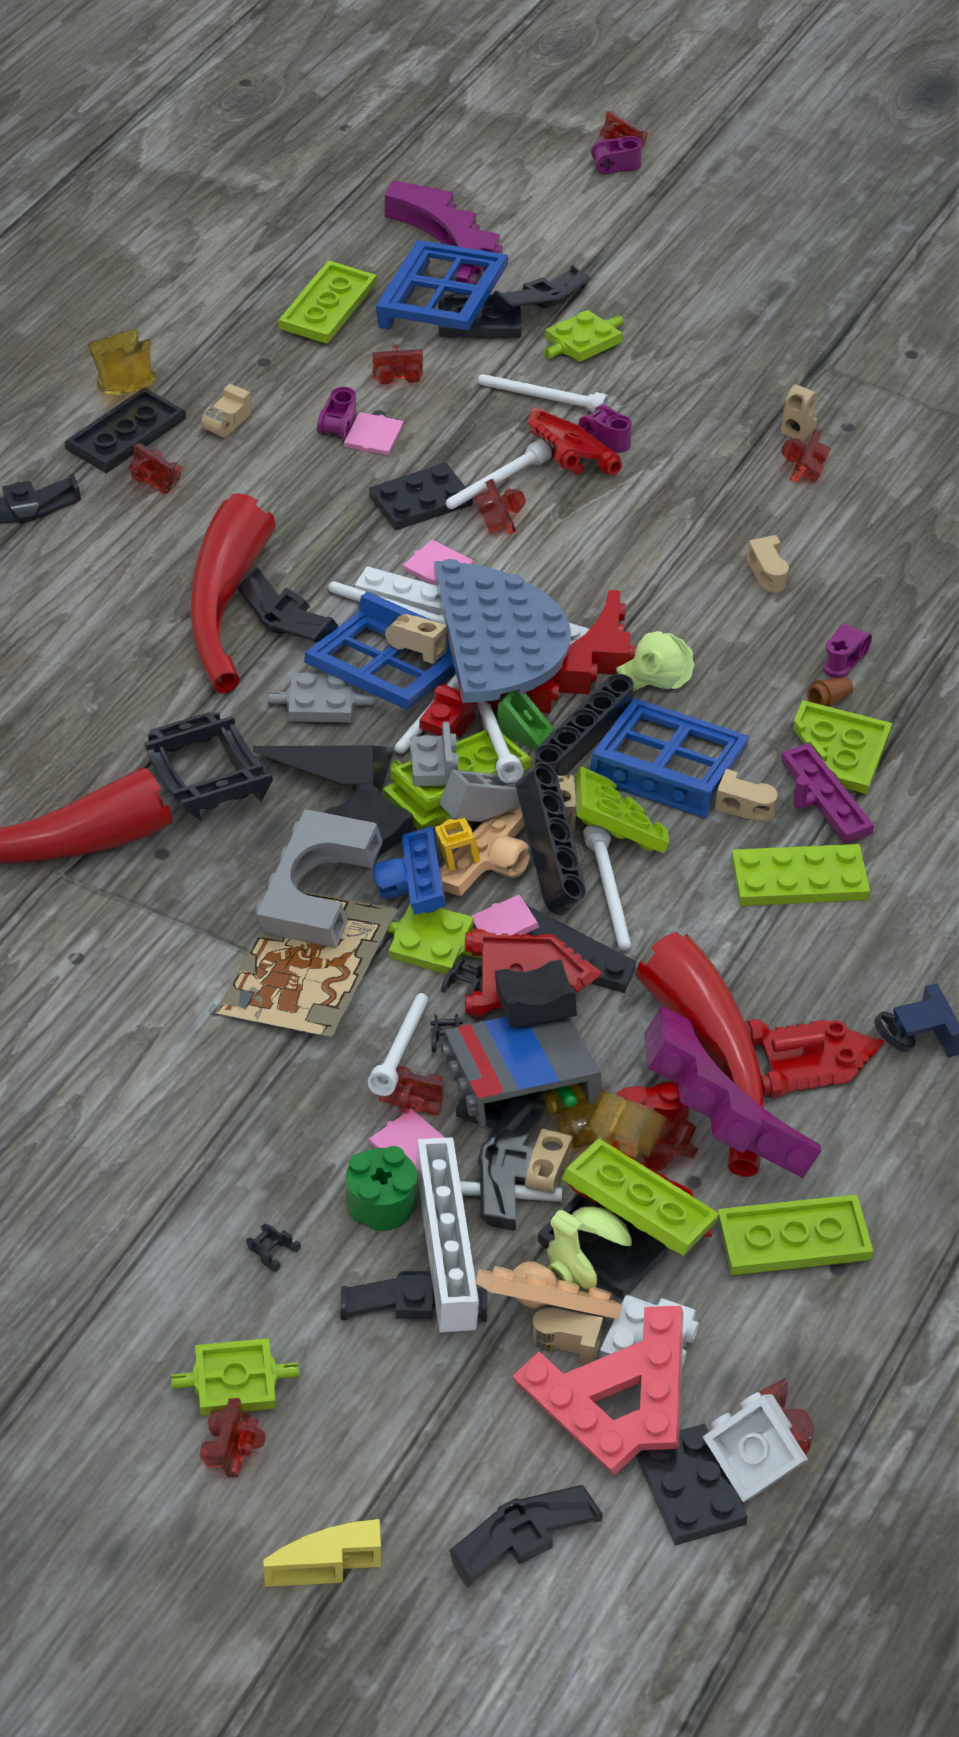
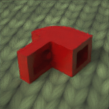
M442 684L434 691V701L419 719V729L442 736V722H449L450 734L456 733V736L462 737L475 720L476 702L462 703L460 690Z

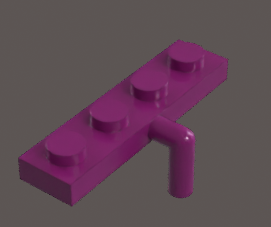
M809 743L782 752L781 762L796 780L793 805L797 809L814 804L845 844L873 834L874 824Z

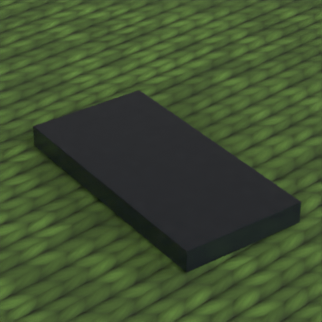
M144 387L65 441V449L107 474L185 420L186 411Z

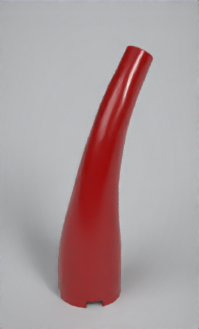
M240 493L232 494L229 499L223 500L213 515L197 556L192 580L190 615L193 637L202 665L215 691L219 693H227L234 690L240 682L231 657L223 652L220 644L223 614L239 583L252 567L276 528V522L272 513L268 511L265 514L256 505L259 500Z
M142 767L39 818L21 824L1 827L0 864L53 860L119 847L147 837L173 823L171 810L168 804L163 806V801L158 792L161 788L154 776L147 768L143 769Z
M678 932L663 937L651 947L655 954L649 959L647 964L640 961L636 971L637 979L663 1007L691 1021L694 1033L709 1057L736 1086L764 1108L763 1085L754 1045L743 1016L725 981L704 951L687 933L684 937ZM729 1146L727 1166L731 1173L742 1177H750L758 1173L761 1156L747 1149L742 1153Z

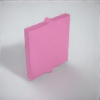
M359 412L344 441V447L363 450L364 453L372 452L389 456L404 426V421L386 418L384 415L377 416Z
M431 540L423 548L414 552V556L403 564V570L432 585H436L434 561L455 559L460 563L473 564V560Z
M520 894L499 904L494 903L492 907L471 916L474 917L476 929H484L489 933H496V935L508 933V935L519 934V936H522L539 928L536 919Z
M410 1109L395 1121H388L385 1128L369 1138V1144L374 1148L398 1146L403 1149L405 1155L412 1160L416 1167L418 1139L445 1137L414 1110Z

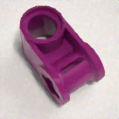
M634 136L597 141L591 147V155L596 160V169L602 174L639 169L641 167L642 142Z
M341 386L332 390L325 407L319 414L317 422L318 434L327 432L340 435L342 439H346L356 419V393L352 388Z
M600 404L595 408V412L590 415H584L579 419V426L615 453L625 452L630 449L632 421L628 416L616 412L605 404Z
M842 623L836 633L826 643L825 648L828 656L823 664V671L834 678L847 676L860 659H863L867 654L872 642V635Z

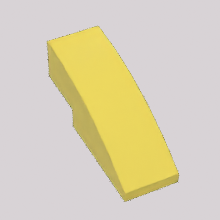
M380 1520L358 1521L329 1527L304 1536L280 1548L263 1559L265 1587L343 1583V1569L381 1567Z

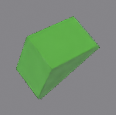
M516 691L507 692L499 701L497 723L502 734L508 739L536 750L554 730L525 692L522 694Z

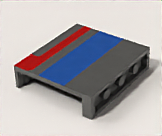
M506 1017L444 1030L445 1043L441 1044L444 1064L449 1063L451 1078L453 1081H457L461 1099L465 1098L468 1114L469 1116L476 1117L480 1128H486L484 1103L572 1084H579L589 1105L603 1102L601 1072L570 1017L558 1022L545 1021L534 1023L529 1027L516 1026L511 1028Z

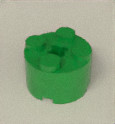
M398 1146L374 1148L355 1154L350 1158L346 1171V1207L351 1218L360 1224L361 1221L370 1225V1229L377 1231L392 1230L404 1225L409 1220L411 1213L415 1211L417 1206V1170L412 1160L405 1155L402 1148Z

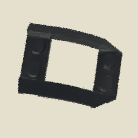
M203 713L151 729L148 734L149 742L144 743L146 752L168 792L184 810L201 820L200 809H213L219 806L220 803L232 799L241 800L248 797L251 793L262 802L273 782L272 774L264 772L263 765L248 748L235 724L233 716L220 719L219 713ZM218 735L236 771L186 786L175 772L165 751H178L184 745L194 742H207L212 737Z

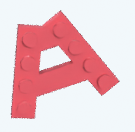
M681 1305L644 1307L643 1341L564 1374L539 1351L512 1377L521 1389L615 1476L641 1450L679 1449L684 1312ZM641 1383L640 1409L613 1420L594 1403Z

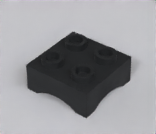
M369 781L363 784L347 801L339 806L328 808L323 812L377 823L383 841L377 857L400 842L403 834L413 832V814L406 809L393 805Z
M561 959L549 961L544 966L531 971L495 970L497 996L510 1028L516 1026L529 1027L534 1023L545 1021L558 1022L568 1017L577 1016L575 991L568 982Z

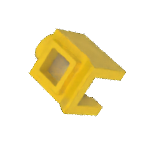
M466 818L450 819L435 827L438 847L449 871L456 869L452 849L467 845L473 862H480L476 836L473 834Z

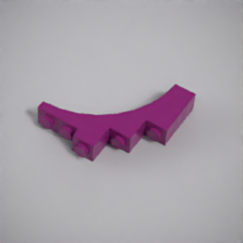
M392 180L385 194L386 218L417 227L436 238L441 244L503 253V246L499 245L500 234L479 230L480 226L476 224V213L456 209L457 205L453 203V192ZM462 263L457 272L456 282L477 285L478 275H482L487 267Z
M661 1006L644 1032L648 1069L678 1084L680 1103L710 1118L713 1138L742 1153L747 1149L804 1178L821 1153V1145L794 1130L752 1100L709 1057L696 1037L691 1021Z

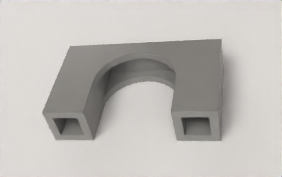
M304 809L300 820L296 821L293 826L292 838L288 846L284 847L281 852L280 864L276 872L272 873L269 878L268 890L256 907V917L260 922L263 933L336 948L348 922L342 903L305 895L298 890V885L310 869L326 862H342L372 868L383 843L377 823Z

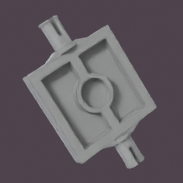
M291 673V685L287 692L268 691V704H287L289 721L351 723V714L355 706L374 707V695L355 693L352 684L330 674Z

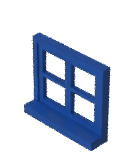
M417 240L376 304L379 328L389 329L394 320L400 318L469 330L509 264L508 255ZM430 258L454 262L444 279L423 276L430 265ZM462 263L487 267L477 285L452 281ZM416 286L437 289L427 307L405 304ZM445 291L470 295L460 313L434 309Z
M368 591L361 596L359 612L306 651L304 663L406 710L455 672L448 635L447 651L426 672L396 658L407 648L396 649L389 646L381 652L353 639L365 628L385 636L386 629L403 614L428 619ZM343 645H347L374 659L359 669L330 655ZM388 664L417 677V679L405 689H402L374 676V674Z
M634 698L593 751L590 770L609 778L617 785V789L706 818L710 813L713 795L718 790L725 770H731L748 746L749 736ZM642 718L677 731L667 743L632 730ZM690 734L726 747L719 757L715 759L682 748L681 745ZM625 739L662 750L653 763L617 752ZM674 755L710 766L711 768L701 780L668 769L666 766Z

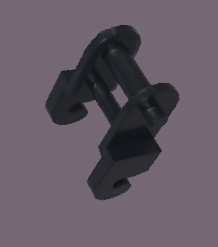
M461 958L458 963L455 962V969H449L441 986V992L446 993L448 987L450 988L451 984H455L457 979L471 984L468 995H472V991H479L482 965L480 964L478 968L464 964L465 960ZM462 971L474 974L471 979L460 974Z
M437 1014L434 1015V1021H430V1026H434V1028H431L432 1053L436 1052V1042L439 1040V1036H445L444 1031H439V1026L459 1027V1025L463 1024V1020H459L458 1014H455L454 1019H438Z
M264 1223L261 1225L262 1232L255 1239L247 1238L246 1244L250 1251L260 1256L262 1264L273 1271H278L281 1267L278 1260L272 1261V1255L269 1252L277 1244L281 1247L285 1246L293 1252H298L301 1249V1245L297 1240L293 1243L291 1234L285 1230L278 1232L273 1226ZM268 1237L272 1242L265 1247L261 1243Z

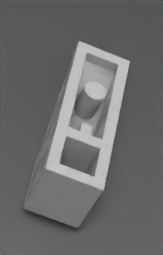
M452 770L439 804L449 813L451 819L466 818L467 821L481 822L520 807L516 790L517 781L505 783L500 780L498 774Z

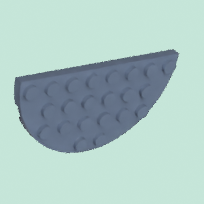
M455 559L434 561V576L445 625H447V635L462 703L500 699V694L511 691L522 694L545 683L562 668L563 660L569 654L571 630L565 613L550 596L525 581L519 575H511L484 566L460 563Z

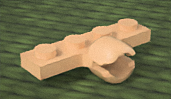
M521 807L484 820L473 832L476 836L480 862H473L471 852L468 846L465 845L453 854L455 870L449 871L446 863L441 867L445 892L461 897L486 870H492L495 873L510 878L520 877L525 872L530 861V854L527 850L529 846L526 842L514 838L525 826Z
M535 1261L522 1263L513 1271L494 1266L493 1272L479 1269L475 1281L477 1285L489 1292L514 1297L516 1301L531 1309H541L545 1306L553 1305L619 1319L622 1309L620 1303L610 1298L611 1292L596 1287H590L589 1292L579 1290V1285L568 1281L558 1280L557 1283L556 1275L550 1269Z

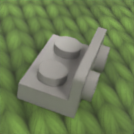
M442 722V736L424 735L410 737L413 786L446 785L451 771L458 770L456 733L450 734L449 722Z

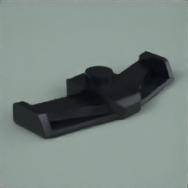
M571 265L570 270L551 282L543 277L523 284V289L520 291L501 293L496 290L493 293L492 304L503 313H510L514 307L536 304L542 308H549L564 303L567 295L579 287L583 288L586 286L591 277L574 265Z
M69 474V478L34 491L31 481L2 486L4 498H0V523L34 521L36 518L79 502L81 495L74 474Z
M258 567L237 588L259 617L262 626L272 633L285 632L318 643L338 628V624L333 618L329 616L326 618L308 612L307 610L310 606L306 600L287 587L278 595Z
M519 1096L512 1097L486 1142L481 1145L478 1156L481 1218L489 1226L512 1231L516 1230L515 1183L525 1185L526 1174L534 1148L524 1145L547 1107V1102Z
M402 1271L397 1275V1278L352 1287L341 1286V1320H347L349 1316L395 1307L396 1319H432V1308H436L432 1277L426 1271ZM481 1287V1289L477 1288L479 1299L477 1318H481V1322H486L488 1310L487 1290Z
M583 1485L523 1499L515 1498L499 1506L494 1514L449 1550L453 1566L468 1588L473 1584L474 1580L509 1551L518 1564H521L552 1548L553 1539L548 1532L592 1521L595 1523L602 1521L603 1513Z

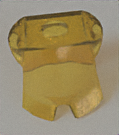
M131 329L90 342L88 348L98 370V390L110 395H120L151 385L156 379V374L151 370V339L138 342V331Z

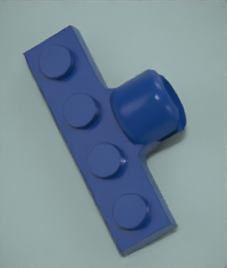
M433 826L403 834V859L392 858L378 862L373 866V877L375 884L379 887L380 897L390 900L409 893L414 915L423 912L431 913L438 908L445 907L446 901L440 860Z

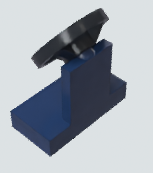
M938 983L925 986L922 1001L894 1007V1014L882 1011L874 1019L875 1027L879 1034L897 1050L909 1052L916 1044L914 1035L934 1031L947 1057L959 1055V1022ZM882 1020L887 1024V1028L889 1032L893 1035V1037L888 1033V1031L883 1026ZM906 1036L909 1045L899 1042L900 1039Z

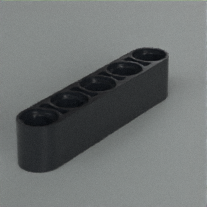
M614 674L608 677L537 747L534 765L538 762H544L555 770L557 776L567 775L606 736L631 703L634 687L632 678L624 674Z
M538 762L517 781L516 790L544 903L552 913L564 915L585 897L586 887L558 776L549 764Z

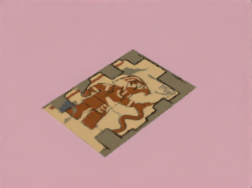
M300 891L308 896L342 903L348 922L337 947L333 948L263 933L261 929L215 1013L332 1037L398 909Z

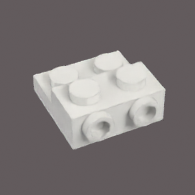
M626 1295L621 1304L622 1309L619 1319H614L600 1349L599 1359L643 1341L644 1307L678 1306L680 1304L661 1298L659 1304L655 1305ZM681 1305L684 1312L683 1367L687 1350H684L687 1342H694L699 1329V1322L694 1321L695 1309Z
M757 1392L740 1403L742 1410L732 1417L730 1413H726L710 1424L713 1430L703 1436L742 1502L751 1500L808 1461V1458L789 1430L792 1427L791 1423L772 1394L761 1396Z

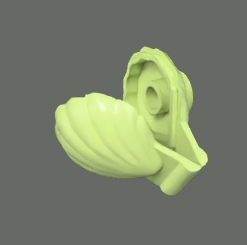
M659 631L647 633L638 643L634 659L619 666L616 670L618 674H624L632 678L634 682L633 692L649 684L662 689H678L690 680L694 667L693 652L683 639L671 633L663 634Z
M582 1207L574 1211L572 1215L564 1210H559L550 1223L554 1230L555 1240L549 1243L547 1249L550 1263L547 1268L556 1275L557 1283L558 1280L568 1281L579 1285L580 1291L589 1292L590 1287H596L597 1275L593 1270V1266L580 1249L577 1229L595 1233L623 1246H631L632 1240L627 1225L616 1214L600 1207Z

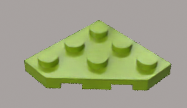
M802 700L794 719L793 730L804 744L809 743L845 789L868 794L889 739L892 723Z
M580 766L575 775L576 816L589 826L598 825L607 829L617 838L625 839L626 837L637 842L641 848L647 851L656 850L664 854L669 845L668 829L660 822H655L653 825L650 819L645 816L647 811L630 796H626L623 799L620 793L615 790L617 785L609 778Z

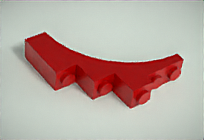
M608 590L606 604L598 620L585 635L570 645L569 654L563 660L562 668L545 683L525 692L541 713H551L552 701H558V693L589 694L590 682H596L597 674H618L616 668L634 659L636 645H630V632H624L625 624H619V621H625L626 603H620L621 591ZM505 693L500 694V699L489 701L492 710H498V703Z

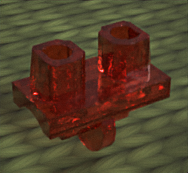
M613 111L606 112V122L599 134L604 137V140L634 136L641 140L642 147L645 145L648 132L638 128L629 120Z
M393 344L392 351L372 352L373 380L378 379L380 384H391L394 378H405L409 383L419 382L420 377L423 376L422 349L399 351V345Z
M813 430L807 444H804L798 438L788 439L783 443L782 455L788 462H796L790 476L791 481L797 483L802 476L815 483L824 468L823 463L827 459L831 448L818 442L821 436L820 432Z
M142 443L134 444L135 454L133 461L129 465L132 478L138 483L146 481L163 494L169 493L172 483L180 480L182 466L176 462L170 463L165 460L162 453L156 448L149 449Z
M494 479L486 481L488 491L474 496L481 513L484 514L482 516L490 533L506 527L508 534L516 532L517 530L509 513L517 514L521 511L526 502L523 492L518 489L509 488L501 496Z
M398 1065L396 1068L398 1083L394 1091L387 1096L379 1095V1101L400 1106L399 1110L404 1114H408L410 1109L438 1116L442 1108L445 1087L443 1077L435 1074H430L426 1077L411 1072L409 1068Z
M651 1112L645 1127L634 1125L630 1132L633 1138L644 1140L646 1148L642 1151V1157L648 1168L656 1171L664 1170L669 1162L673 1160V1155L694 1158L698 1151V1148L690 1142L697 1127L684 1117L675 1116L672 1122L662 1114Z
M229 1398L226 1409L210 1412L208 1420L209 1430L213 1436H219L218 1441H205L202 1443L200 1458L206 1467H221L227 1477H239L243 1457L249 1456L252 1449L263 1447L266 1440L265 1432L258 1427L259 1421L251 1418L250 1415L241 1409V1400L239 1398Z

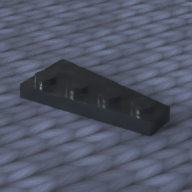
M527 905L536 919L539 928L526 934L531 936H537L538 934L555 935L566 944V948L570 947L574 950V954L578 953L582 956L581 960L586 959L603 973L602 976L591 984L622 993L626 992L635 971V960Z

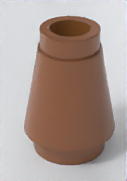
M848 677L816 680L807 690L808 701L831 707L853 692L852 681Z

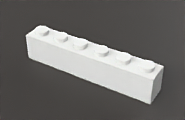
M453 1137L418 1139L416 1156L417 1181L439 1332L476 1330L479 1299Z

